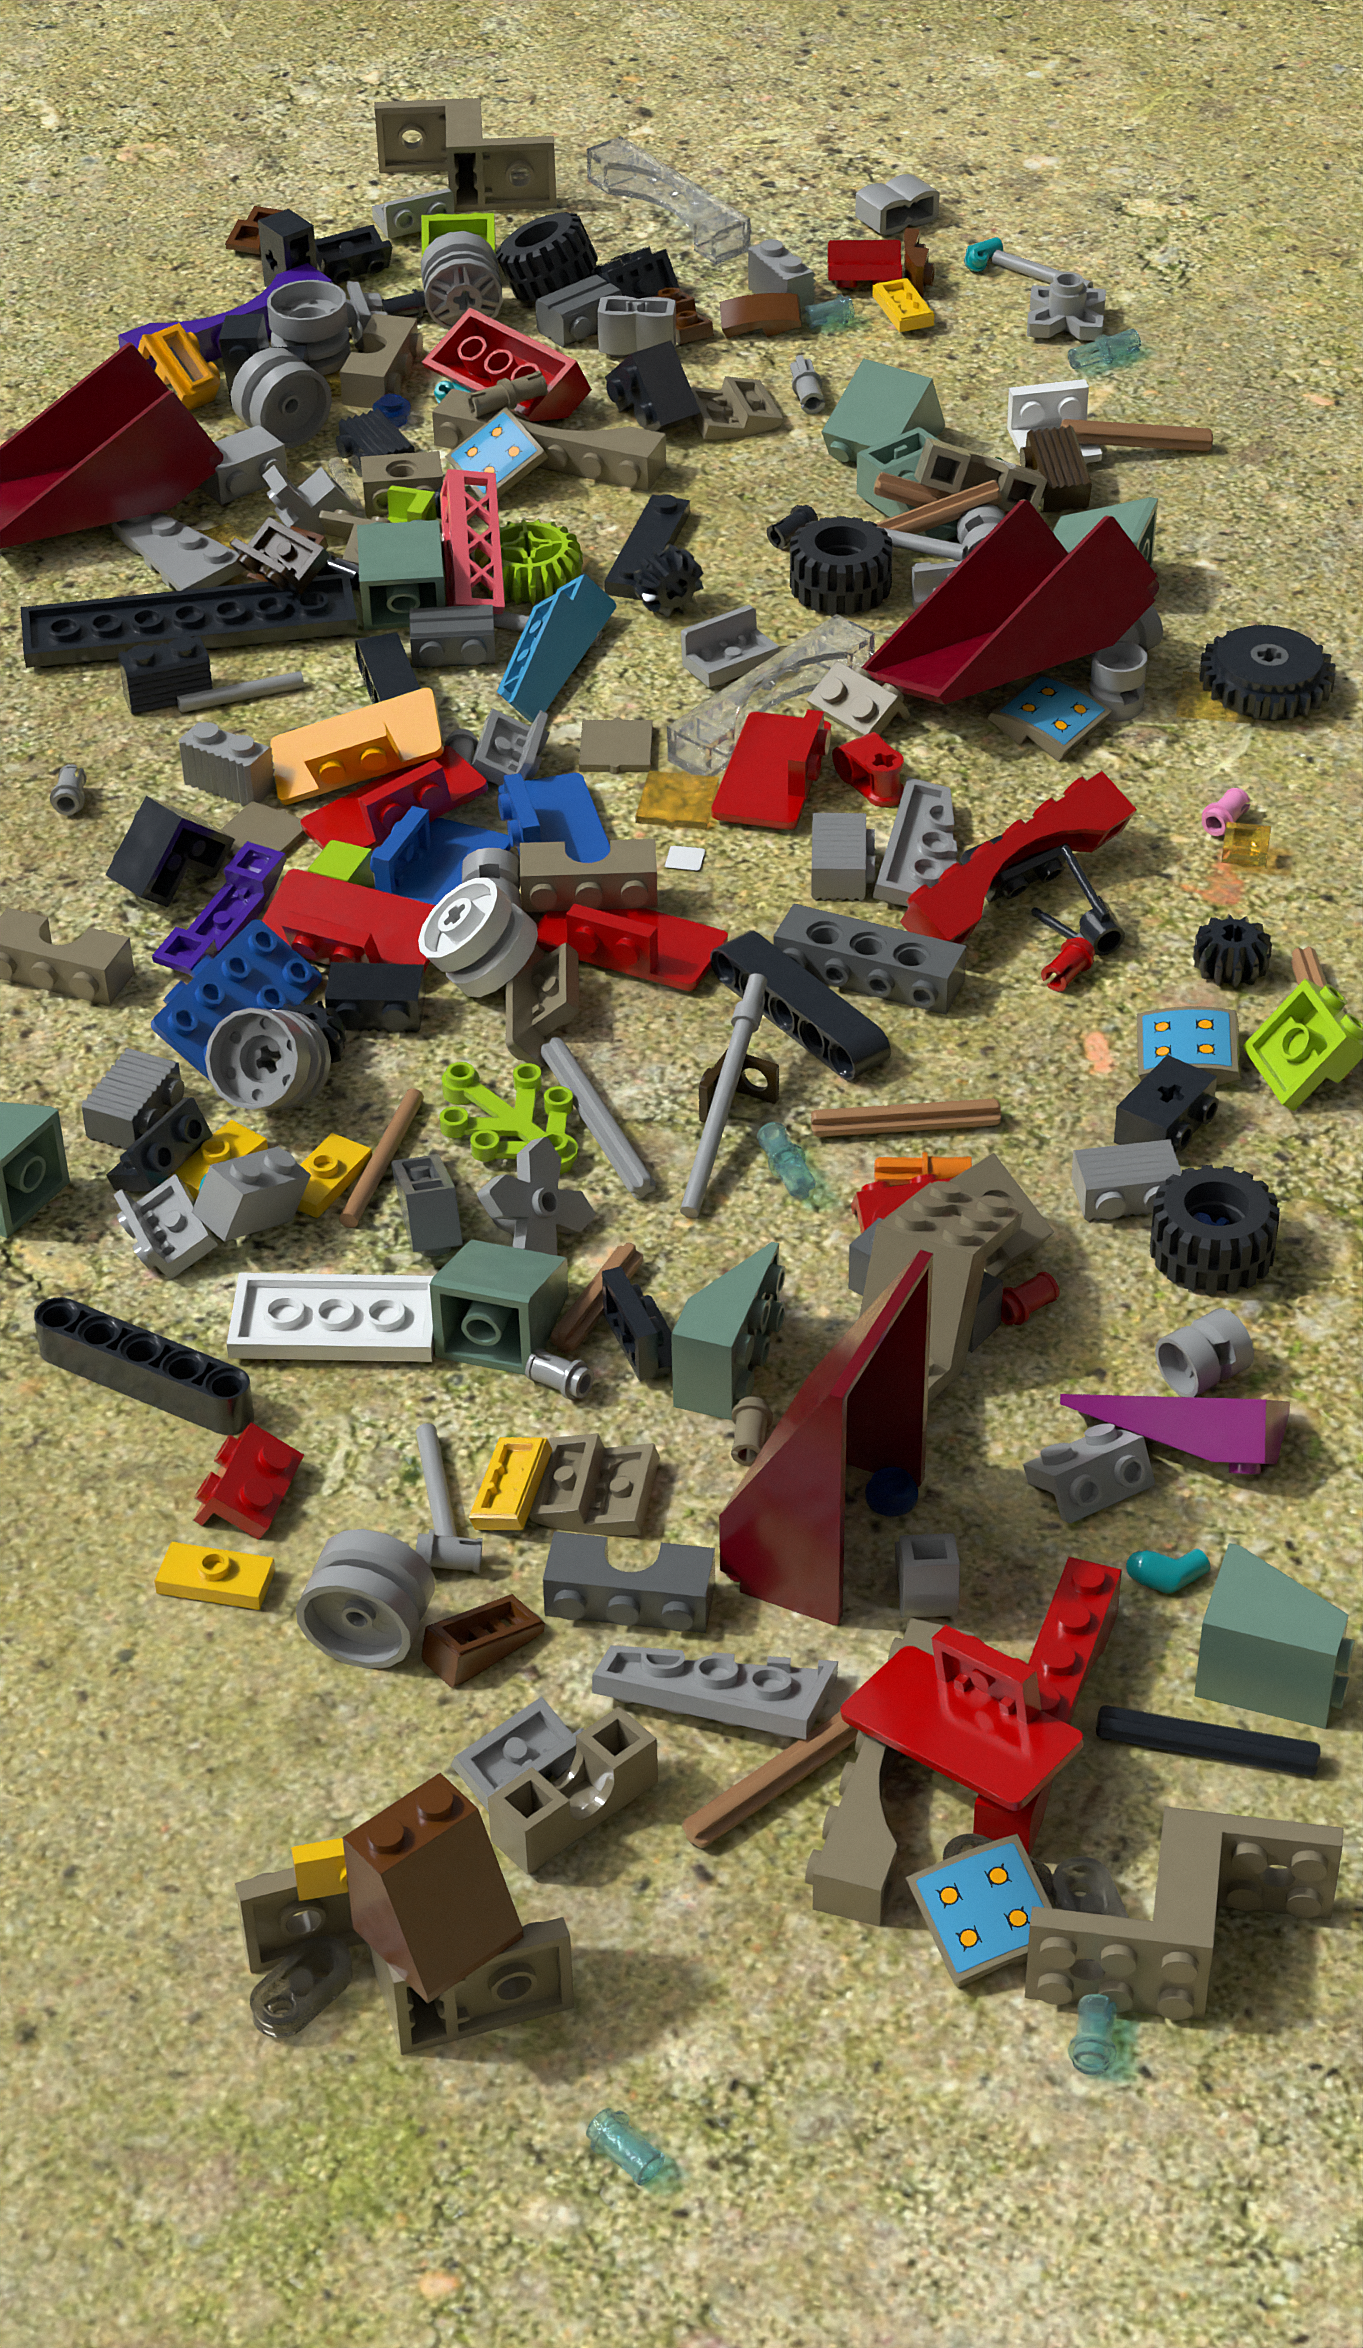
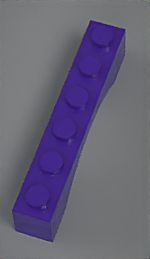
M309 263L277 274L272 283L260 295L230 311L191 321L148 323L119 334V348L130 342L138 349L142 335L153 334L180 323L186 333L192 332L197 337L201 355L206 362H210L222 357L219 336L226 315L263 314L267 337L270 339L273 331L269 327L267 298L273 290L284 284L296 281L319 280L332 283V280ZM171 347V351L173 352L181 366L184 368V370L187 371V369L185 368V366L180 361V359ZM149 356V359H146V361L155 371L157 362L152 356Z

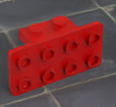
M807 709L804 718L757 711L749 713L711 806L712 818L733 824L743 823L765 826L776 830L796 828L813 781H818L823 755L827 756L829 751L831 723L824 720V711Z
M444 746V752L439 757L392 771L304 816L300 823L304 832L322 850L329 841L336 840L373 851L377 847H381L391 834L394 824L397 821H401L412 806L429 810L430 823L437 819V817L462 804L469 803L488 790L486 779L452 747Z
M291 869L283 878L262 922L291 946L292 950L305 959L331 965V962L423 964L425 973L430 960L420 952L418 939L424 922L436 905L299 869Z
M574 903L569 911H547L537 924L538 937L536 941L541 949L549 952L554 951L566 942L578 952V960L676 989L691 991L698 986L711 968V951L728 942V933L718 928L647 908L596 910Z
M946 1624L931 1638L934 1656L915 1646L901 1648L842 1704L840 1710L842 1720L845 1723L1012 1811L1024 1808L1084 1746L1083 1734L1080 1730L1041 1711L1037 1671L1031 1668L1025 1661L1019 1658H1012L986 1645L979 1638L966 1635Z

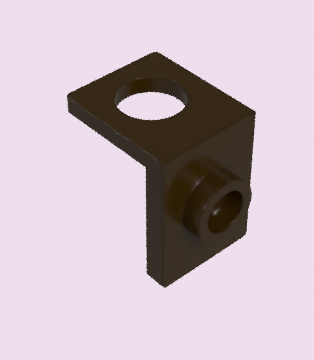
M727 1050L713 1068L705 1070L699 1085V1121L706 1123ZM746 1054L735 1091L776 1104L779 1100V1065ZM752 1068L760 1071L767 1080V1086L758 1087L752 1084L746 1077L745 1069Z

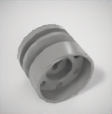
M466 231L449 232L436 238L425 249L421 259V276L425 304L431 318L448 330L457 323L469 308L494 319L498 315L503 297L497 256L491 245L479 235Z
M319 280L296 281L284 284L273 290L267 298L269 327L273 331L271 333V346H307L310 367L322 376L341 369L351 353L349 329L346 326L348 324L345 292L337 285Z
M248 1008L235 1011L218 1023L208 1040L205 1062L208 1078L218 1095L233 1106L251 1110H287L304 1106L319 1094L328 1079L331 1056L328 1040L318 1024L304 1014L287 1010Z

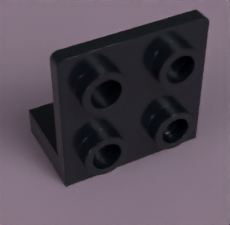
M650 246L632 253L627 252L616 256L605 264H598L584 278L598 275L606 280L607 284L611 283L619 288L622 296L636 299L658 296V292L666 288L680 289L667 250L662 249L652 252Z

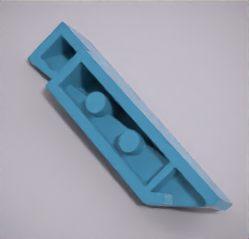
M584 573L557 589L556 594L535 605L497 693L529 722H534L540 710L543 712L547 710L597 637V632H600L616 609L615 601Z

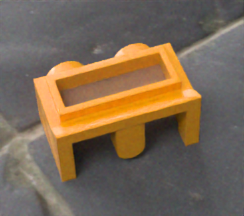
M177 323L153 334L142 335L138 351L145 359H149V356L155 359L157 362L155 372L165 385L172 384L178 393V398L189 411L214 401L220 386V373L213 362L205 361L200 353L198 339L192 332L186 333L181 324Z

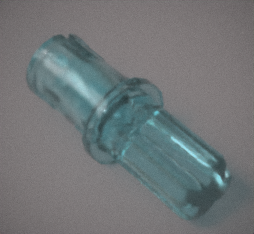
M1128 329L1110 336L1102 334L1096 337L1095 342L1070 349L1067 357L1073 369L1099 362L1108 365L1118 357L1139 352L1141 340L1139 334L1134 329Z
M779 1122L767 1123L758 1131L757 1140L769 1158L768 1168L774 1176L782 1180L790 1196L799 1195L800 1199L809 1197V1191L815 1188L816 1181L805 1164V1153L800 1146L793 1144L783 1124Z

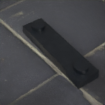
M668 494L651 495L604 581L605 593L607 595L640 600L633 589L637 581L634 579L632 572L643 569L640 557L650 559L653 556V547L664 551L668 544L674 545L690 515V500L676 498Z

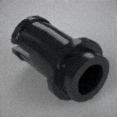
M415 288L412 289L410 294L385 300L382 299L381 311L387 312V315L399 317L417 315L420 319L423 318V314L429 313L426 309L424 290L418 292Z
M796 505L791 509L790 515L776 524L767 527V537L775 548L783 549L790 543L791 537L795 536V532L799 528L805 527V524L811 521H818V516L809 505Z

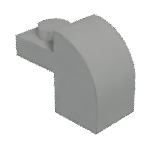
M275 465L262 475L271 488L267 495L277 506L274 510L288 528L292 525L317 534H325L327 532L318 519L321 510L335 512V510L341 509L353 514L358 510L346 491L322 467L298 488Z
M954 1533L899 1536V1541L895 1542V1565L899 1585L901 1617L957 1616L959 1610L960 1563Z

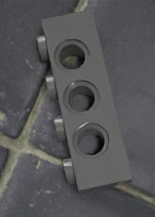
M799 904L792 905L773 936V945L826 985L945 1015L948 1013L965 982L967 947L965 945Z

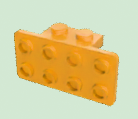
M422 688L277 735L271 740L277 796L284 805L439 757L444 752L436 697L430 688Z

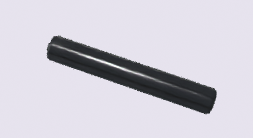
M1110 1705L1101 1706L1096 1722V1735L1108 1740L1308 1776L1316 1775L1319 1766L1321 1748L1317 1742Z

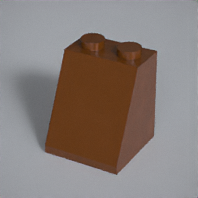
M438 1773L342 1837L353 1929L427 2003L440 1996L524 1937L521 1922L479 1809L441 1773Z

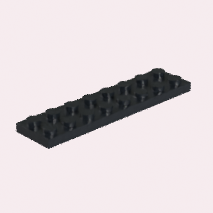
M349 573L316 576L302 595L289 587L281 591L269 581L20 607L26 668H49L58 664L93 663L97 660L118 658V654L121 651L127 652L135 646L148 645L152 647L154 644L160 646L162 643L168 644L175 638L183 636L191 638L195 636L201 637L206 650H217L227 646H257L265 642L300 641L304 638L340 637L345 634L358 633L357 616Z

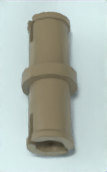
M540 371L511 381L504 378L498 380L495 386L474 393H468L466 395L467 406L474 418L505 407L508 410H512L517 407V403L547 395V384Z

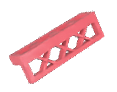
M447 469L440 492L447 607L493 605V614H503L505 602L496 473ZM465 485L486 486V496L477 502L465 491ZM475 514L488 525V529L481 535L467 525V521ZM477 548L491 559V562L483 569L469 558V554ZM481 582L493 592V599L472 598L471 588Z

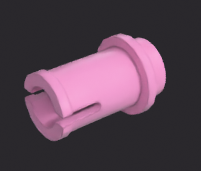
M1231 788L1226 791L1217 803L1207 805L1202 812V826L1205 831L1213 836L1229 834L1235 827V821L1250 808V804H1246L1250 801L1247 793L1239 788Z

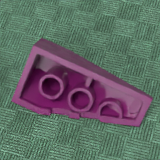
M1060 1394V1404L1206 1460L1229 1462L1228 1473L1261 1474V1463L1277 1464L1290 1413V1402L1267 1399Z

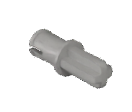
M798 355L795 357L796 361L790 364L793 376L792 389L800 399L802 410L808 414H816L825 406L824 396L821 393L822 379L815 372L811 359H804L803 355Z

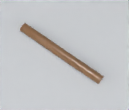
M408 1089L339 1216V1221L343 1226L355 1228L358 1225L424 1100L423 1093L418 1089Z

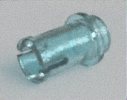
M838 294L834 300L805 306L806 322L811 330L840 321L842 324H847L849 319L854 318V306L851 298Z
M1089 1994L1079 2000L1076 2036L1070 2040L1068 2045V2055L1072 2060L1073 2066L1079 2072L1087 2075H1100L1106 2072L1109 2066L1114 2063L1117 2054L1116 2046L1112 2042L1117 2007L1114 2002L1108 2004L1109 1998L1100 1994Z
M606 2108L593 2118L586 2130V2136L591 2140V2150L597 2154L605 2153L619 2167L624 2169L639 2186L646 2184L661 2169L665 2155L660 2150L655 2149L629 2125L630 2118L627 2113L621 2110L615 2112L612 2108Z

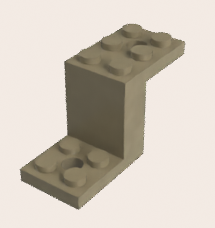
M481 98L374 102L379 173L448 170V185L454 196V212L557 208L554 136L483 139ZM415 130L422 137L419 141L411 143L404 140L402 135L406 131ZM523 167L529 171V175L524 179L518 180L514 179L510 172L514 168Z
M944 1181L929 1183L876 1225L859 1314L860 1318L920 1249L933 1253L928 1404L964 1371L986 1259L1020 1230L1024 1212L1009 1207V1203L1000 1197L989 1195L976 1197L961 1192L962 1189L958 1185Z
M1164 1806L1153 1921L1032 1906L1025 1998L1042 2000L1053 2005L1067 2003L1099 2007L1110 2012L1130 2011L1162 2015L1172 2020L1194 2019L1204 2021L1213 1953L1216 1906L1232 1907L1240 1911L1257 1910L1290 1914L1298 1918L1331 1919L1342 1854L1344 1828ZM1271 1865H1280V1866H1284V1867H1287V1868L1278 1869V1868H1273V1867H1270V1866H1271ZM1082 1959H1092L1095 1961H1085Z
M294 1867L274 1873H262L251 1879L235 1883L245 1955L251 1973L366 1943L401 2055L574 2008L571 1941L564 1917L524 1925L522 1927L523 1938L427 2003L353 1929L349 1892L299 1901ZM307 1911L304 1914L293 1916L299 1912Z

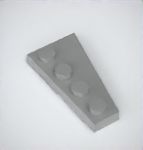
M161 512L112 523L113 533L135 554L140 553L144 557V563L151 570L156 569L161 574L162 581L169 588L175 587L177 591L216 587L246 571L236 561L239 557L236 551Z
M910 777L907 778L873 898L909 907L906 900L914 891L924 884H927L930 888L939 883L938 879L942 873L956 863L958 851L956 840L953 838L954 816L949 787Z
M611 1645L592 1674V1693L612 1697L619 1702L640 1703L663 1708L674 1714H690L718 1720L729 1726L741 1725L772 1732L780 1737H796L806 1740L837 1681L838 1661L819 1660L818 1669L791 1667V1658L768 1656L767 1665L736 1663L734 1662L735 1654L712 1652V1655L698 1660H685L682 1650Z

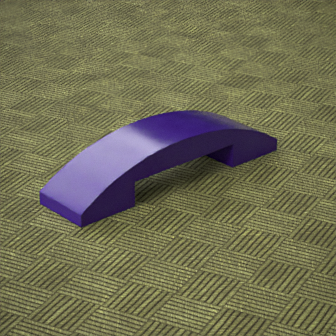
M247 841L224 868L226 878L224 886L187 930L179 927L174 928L152 955L153 963L190 975L191 971L207 954L212 958L218 955L252 920L257 919L277 884L286 862V854Z

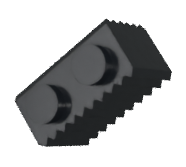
M378 408L374 412L370 410L367 414L363 412L360 416L356 414L353 418L348 417L346 421L342 418L339 421V436H336L337 450L343 459L348 458L359 477H362L360 457L415 453V448L411 442Z
M178 637L168 644L162 643L160 646L155 644L152 647L138 645L127 652L121 651L118 654L123 695L131 714L178 705L177 696L213 689L210 660L201 637Z
M331 962L325 992L326 1008H336L345 1030L352 1031L358 1029L361 1032L365 1028L369 1032L373 1029L378 1032L384 1029L387 1032L404 1030L406 1033L409 1030H413L416 1033L421 1028L426 997L424 965Z

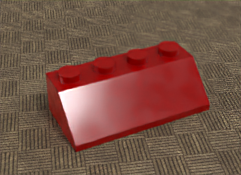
M469 308L422 361L425 368L472 392L495 386L498 380L504 378L511 381L540 371L547 384V395L517 403L515 409L509 410L530 422L568 418L592 391L576 360L472 308Z

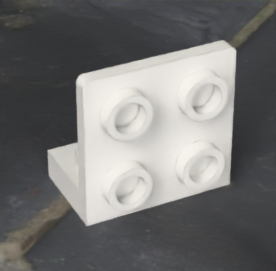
M1085 379L1009 388L1007 429L1019 454L1020 448L1026 445L1027 432L1031 429L1033 431L1038 429L1043 431L1046 428L1051 430L1054 427L1059 429L1064 419L1087 420L1089 386ZM1079 444L1085 464L1102 460V451L1099 445Z

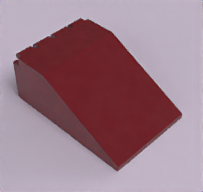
M133 343L125 344L0 446V549L169 510L217 472L215 468L224 459L222 452L178 396L168 389Z
M1020 500L861 668L866 670L874 678V682L880 686L889 683L902 693L941 704H948L1113 646L1156 601L1153 597L1159 591V583L1156 580L1158 576L1113 516H1104L1079 544L1068 553L1031 502Z
M920 1249L809 1374L719 1515L720 1571L724 1572L730 1580L739 1582L740 1593L831 1625H838L843 1617L846 1464L913 1487H920L925 1479L933 1253Z

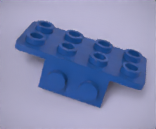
M521 773L503 776L504 784L498 787V807L502 821L507 820L508 837L511 847H517L519 856L520 843L564 841L567 856L577 862L593 863L604 859L609 854L610 844L585 780L580 773L562 774L526 781L523 780Z
M412 806L402 820L394 824L391 834L381 847H377L371 856L370 870L374 873L375 890L437 905L445 895L462 884V863L468 854L483 848H501L509 851L511 849L509 837L503 833L444 818H437L429 823V810Z
M255 919L214 958L207 954L191 971L190 976L193 979L188 984L181 980L174 986L163 1000L167 1005L151 1021V1028L209 1080L205 1056L208 1040L219 1022L235 1011L248 1008L283 1010L284 1004L293 1007L298 1006L302 1000L304 1001L322 981V976L318 970L300 954L292 950L291 946L264 922Z

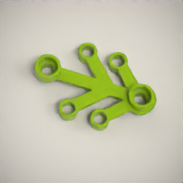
M455 1062L447 1067L442 1075L444 1099L455 1105H465L473 1102L492 1117H468V1112L462 1107H447L439 1115L440 1130L444 1136L459 1138L464 1135H472L470 1138L471 1155L474 1159L482 1162L494 1159H517V1154L531 1140L547 1137L562 1159L560 1175L572 1168L578 1156V1145L574 1138L566 1134L567 1116L573 1111V1094L570 1089L563 1086H554L545 1091L544 1108L545 1112L549 1115L545 1132L533 1123L536 1092L542 1087V1073L539 1066L532 1063H524L518 1065L513 1070L514 1089L517 1091L515 1109L480 1083L479 1073L471 1064ZM499 1136H518L523 1141H499Z

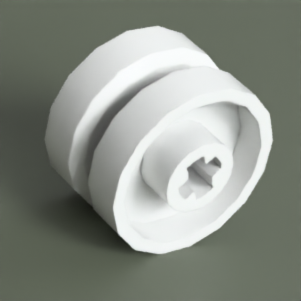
M474 878L453 889L432 909L422 926L418 942L420 952L438 969L446 972V977L468 997H482L498 990L522 969L535 948L538 931L536 923L521 908L511 903L510 897L489 878Z

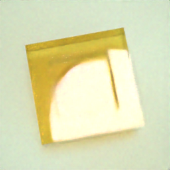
M1227 822L1221 863L1236 864L1242 867H1266L1271 826Z

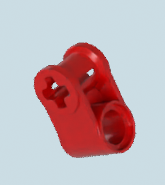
M871 732L833 749V764L839 777L867 798L869 803L879 807H892L900 803L905 788L900 782V772L904 768V757L900 752L884 742L879 734Z

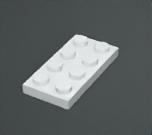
M239 1273L227 1338L228 1358L432 1362L434 1335L429 1284L434 1276Z

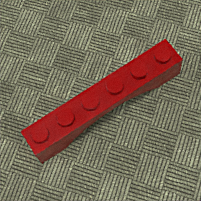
M1102 770L1088 780L1082 776L1064 791V797L1058 801L1051 797L1043 802L1032 814V819L1026 823L1022 819L1015 821L1004 831L1001 836L1003 839L995 844L990 840L983 843L970 856L971 861L963 866L959 862L951 865L939 877V883L931 888L924 884L914 891L906 900L909 907L900 923L908 932L962 944L968 940L981 920L985 896L990 884L998 874L1025 859L1039 856L1065 843L1069 844L1072 851L1092 853L1121 833L1137 809Z
M1068 1556L1028 1665L1037 1671L1041 1711L1069 1725L1085 1682L1097 1659L1104 1653L1118 1615L1122 1569ZM1053 1779L1024 1808L1017 1811L1009 1810L978 1794L974 1805L972 1847L976 1848L1018 1834L1030 1857L1044 1819Z

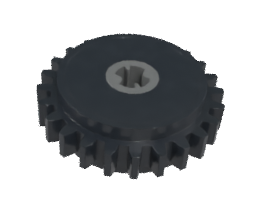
M1252 625L1233 631L1229 630L1224 637H1214V644L1207 643L1205 652L1201 654L1199 681L1203 682L1204 691L1211 692V699L1213 701L1218 700L1223 705L1222 707L1234 713L1257 720H1286L1302 714L1308 715L1311 708L1320 709L1322 701L1328 702L1330 693H1333L1336 665L1331 663V654H1322V645H1317L1311 638L1297 631L1273 625Z

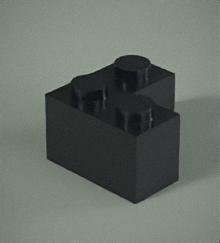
M263 314L225 316L219 336V345L231 406V390L234 378L242 365L255 353L270 348ZM307 346L271 347L284 348L310 366Z
M671 340L631 353L605 376L608 396L612 402L616 403L619 413L634 408L635 418L638 424L645 430L661 433L687 424L701 413Z
M146 796L136 812L134 820L119 849L115 852L105 875L137 896L169 907L188 868L216 878L235 838L198 816Z

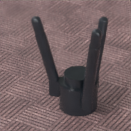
M1064 845L1061 848V852L1093 909L1087 911L1079 921V934L1037 907L1032 908L1031 914L1067 939L1082 937L1088 940L1094 947L1096 955H1109L1121 946L1125 938V932L1110 914L1102 897L1097 896L1070 847Z

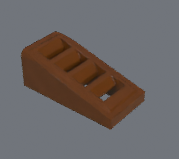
M513 1594L426 1626L421 1657L423 1662L449 1687H454L470 1680L544 1633L545 1623ZM505 1619L512 1626L507 1627L500 1620Z

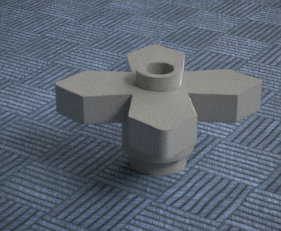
M1062 272L1055 275L1050 286H1032L1030 295L1031 311L1028 312L1027 336L1050 338L1062 331L1070 332L1079 340H1102L1104 319L1102 314L1105 312L1106 290L1087 288L1083 283V277L1073 272Z
M547 1137L531 1140L517 1154V1178L507 1174L493 1177L478 1191L477 1196L495 1225L503 1231L514 1234V1248L557 1255L556 1231L566 1235L581 1232L595 1218V1211L582 1191L558 1189L562 1159Z

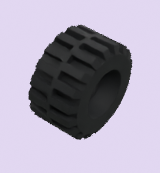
M569 212L545 215L526 223L510 234L496 251L497 260L513 294L521 301H536L543 296L582 281L595 268L598 261V256L580 217L575 213Z
M825 517L820 518L819 521L806 523L805 527L799 528L795 532V536L791 537L790 588L794 598H798L799 603L803 606H811V610L817 612L824 611L827 614L834 615L837 613L848 615L858 611L865 612L870 610L871 606L880 605L883 603V599L888 598L892 588L893 547L891 537L888 536V532L884 528L877 527L876 523L863 521L862 518Z
M1202 1165L1201 1169L1198 1170L1192 1167L1182 1170L1181 1176L1171 1175L1166 1179V1184L1160 1185L1156 1191V1199H1154L1150 1254L1151 1258L1155 1259L1157 1269L1160 1272H1167V1279L1173 1283L1182 1282L1185 1284L1184 1288L1191 1291L1196 1289L1206 1290L1205 1294H1216L1217 1291H1225L1227 1294L1238 1292V1287L1242 1286L1248 1289L1256 1285V1279H1264L1269 1273V1267L1273 1266L1275 1259L1280 1208L1277 1207L1278 1199L1275 1194L1268 1192L1269 1186L1262 1180L1254 1181V1175L1246 1171L1239 1173L1234 1171V1167L1228 1166L1213 1168V1165Z

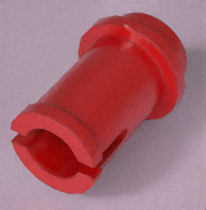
M1076 937L1067 939L1061 945L1060 954L1041 971L1043 981L1047 980L1053 973L1056 974L1047 983L1046 986L1057 992L1063 991L1080 971H1087L1093 965L1095 950L1088 940Z
M1041 1271L1036 1274L1037 1276L1016 1288L1005 1287L1002 1295L1001 1321L1006 1325H1022L1028 1321L1029 1314L1048 1303L1056 1301V1298L1060 1295L1056 1280L1049 1273Z

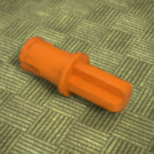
M922 1152V1158L878 1157L874 1163L875 1182L888 1181L890 1185L909 1184L910 1179L925 1174H936L938 1179L954 1178L972 1167L971 1156L933 1157L928 1156L927 1152Z

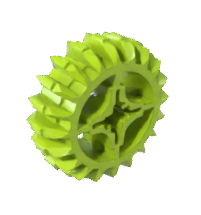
M523 519L520 523L507 521L506 526H499L504 602L515 600L516 604L519 605L522 601H527L534 605L535 601L551 597L556 594L557 589L581 576L583 551H581L580 543L577 542L576 535L569 533L567 527H556L555 522L552 521L547 524L541 523L540 519L534 522H526ZM479 548L474 551L475 559H473V562L481 569L491 562V559ZM479 582L480 588L487 590L488 595L493 597V592Z

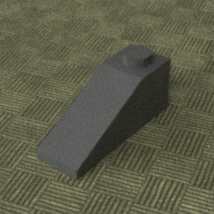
M439 1154L391 1161L405 1229L413 1252L421 1251L423 1256H439L451 1252L452 1246L463 1245L455 1186Z

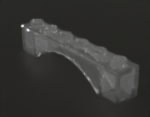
M622 136L586 149L588 182L608 195L644 200L674 213L691 230L694 238V251L717 265L748 252L749 247H751L750 234L752 232L750 218Z
M837 614L668 725V762L704 781H708L727 768L749 713L755 711L765 712L782 701L812 692L836 661L851 669L855 665L862 667L875 653V633Z

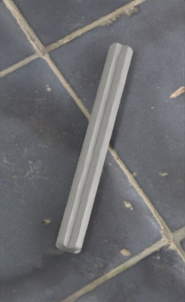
M555 1037L549 1043L543 1044L541 1055L561 1086L572 1091L573 1105L624 1185L634 1198L644 1199L647 1193L654 1192L656 1182L573 1054L561 1038Z

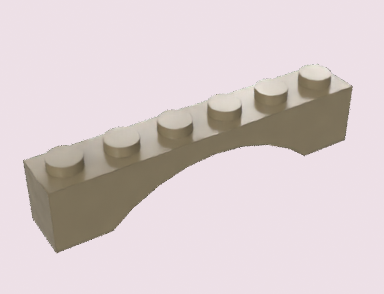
M451 389L432 411L434 446L454 450L502 411V409L474 418L468 409L466 395L470 392ZM517 418L548 456L537 468L643 491H649L667 468L666 434L631 426L594 431L563 430L544 427Z
M911 1618L903 1639L894 1638L888 1660L905 1646H915L934 1656L931 1638L943 1625ZM956 1629L966 1635L975 1636L973 1632ZM859 1730L855 1751L859 1755L855 1763L847 1762L845 1764L839 1785V1795L842 1796L839 1807L830 1805L822 1831V1838L826 1841L822 1851L813 1849L807 1864L805 1883L813 1885V1910L880 1927L896 1884L897 1844L886 1824L880 1799L884 1783L896 1760L902 1753Z

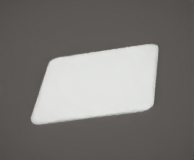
M671 846L665 867L698 871L702 864L705 849Z

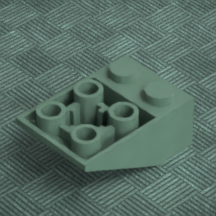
M918 427L858 452L856 494L890 518L918 508L876 496L874 494V484L881 472L918 482L914 474L926 438L938 439L921 427ZM959 519L915 535L945 541L957 535L956 528Z
M769 1243L688 1298L671 1334L673 1407L732 1420V1410L738 1405L741 1399L751 1396L756 1366L763 1367L765 1365L770 1349V1335L772 1331L779 1332L781 1330L785 1317L786 1305L784 1302H779V1295L783 1289L786 1268L783 1265H779V1243Z

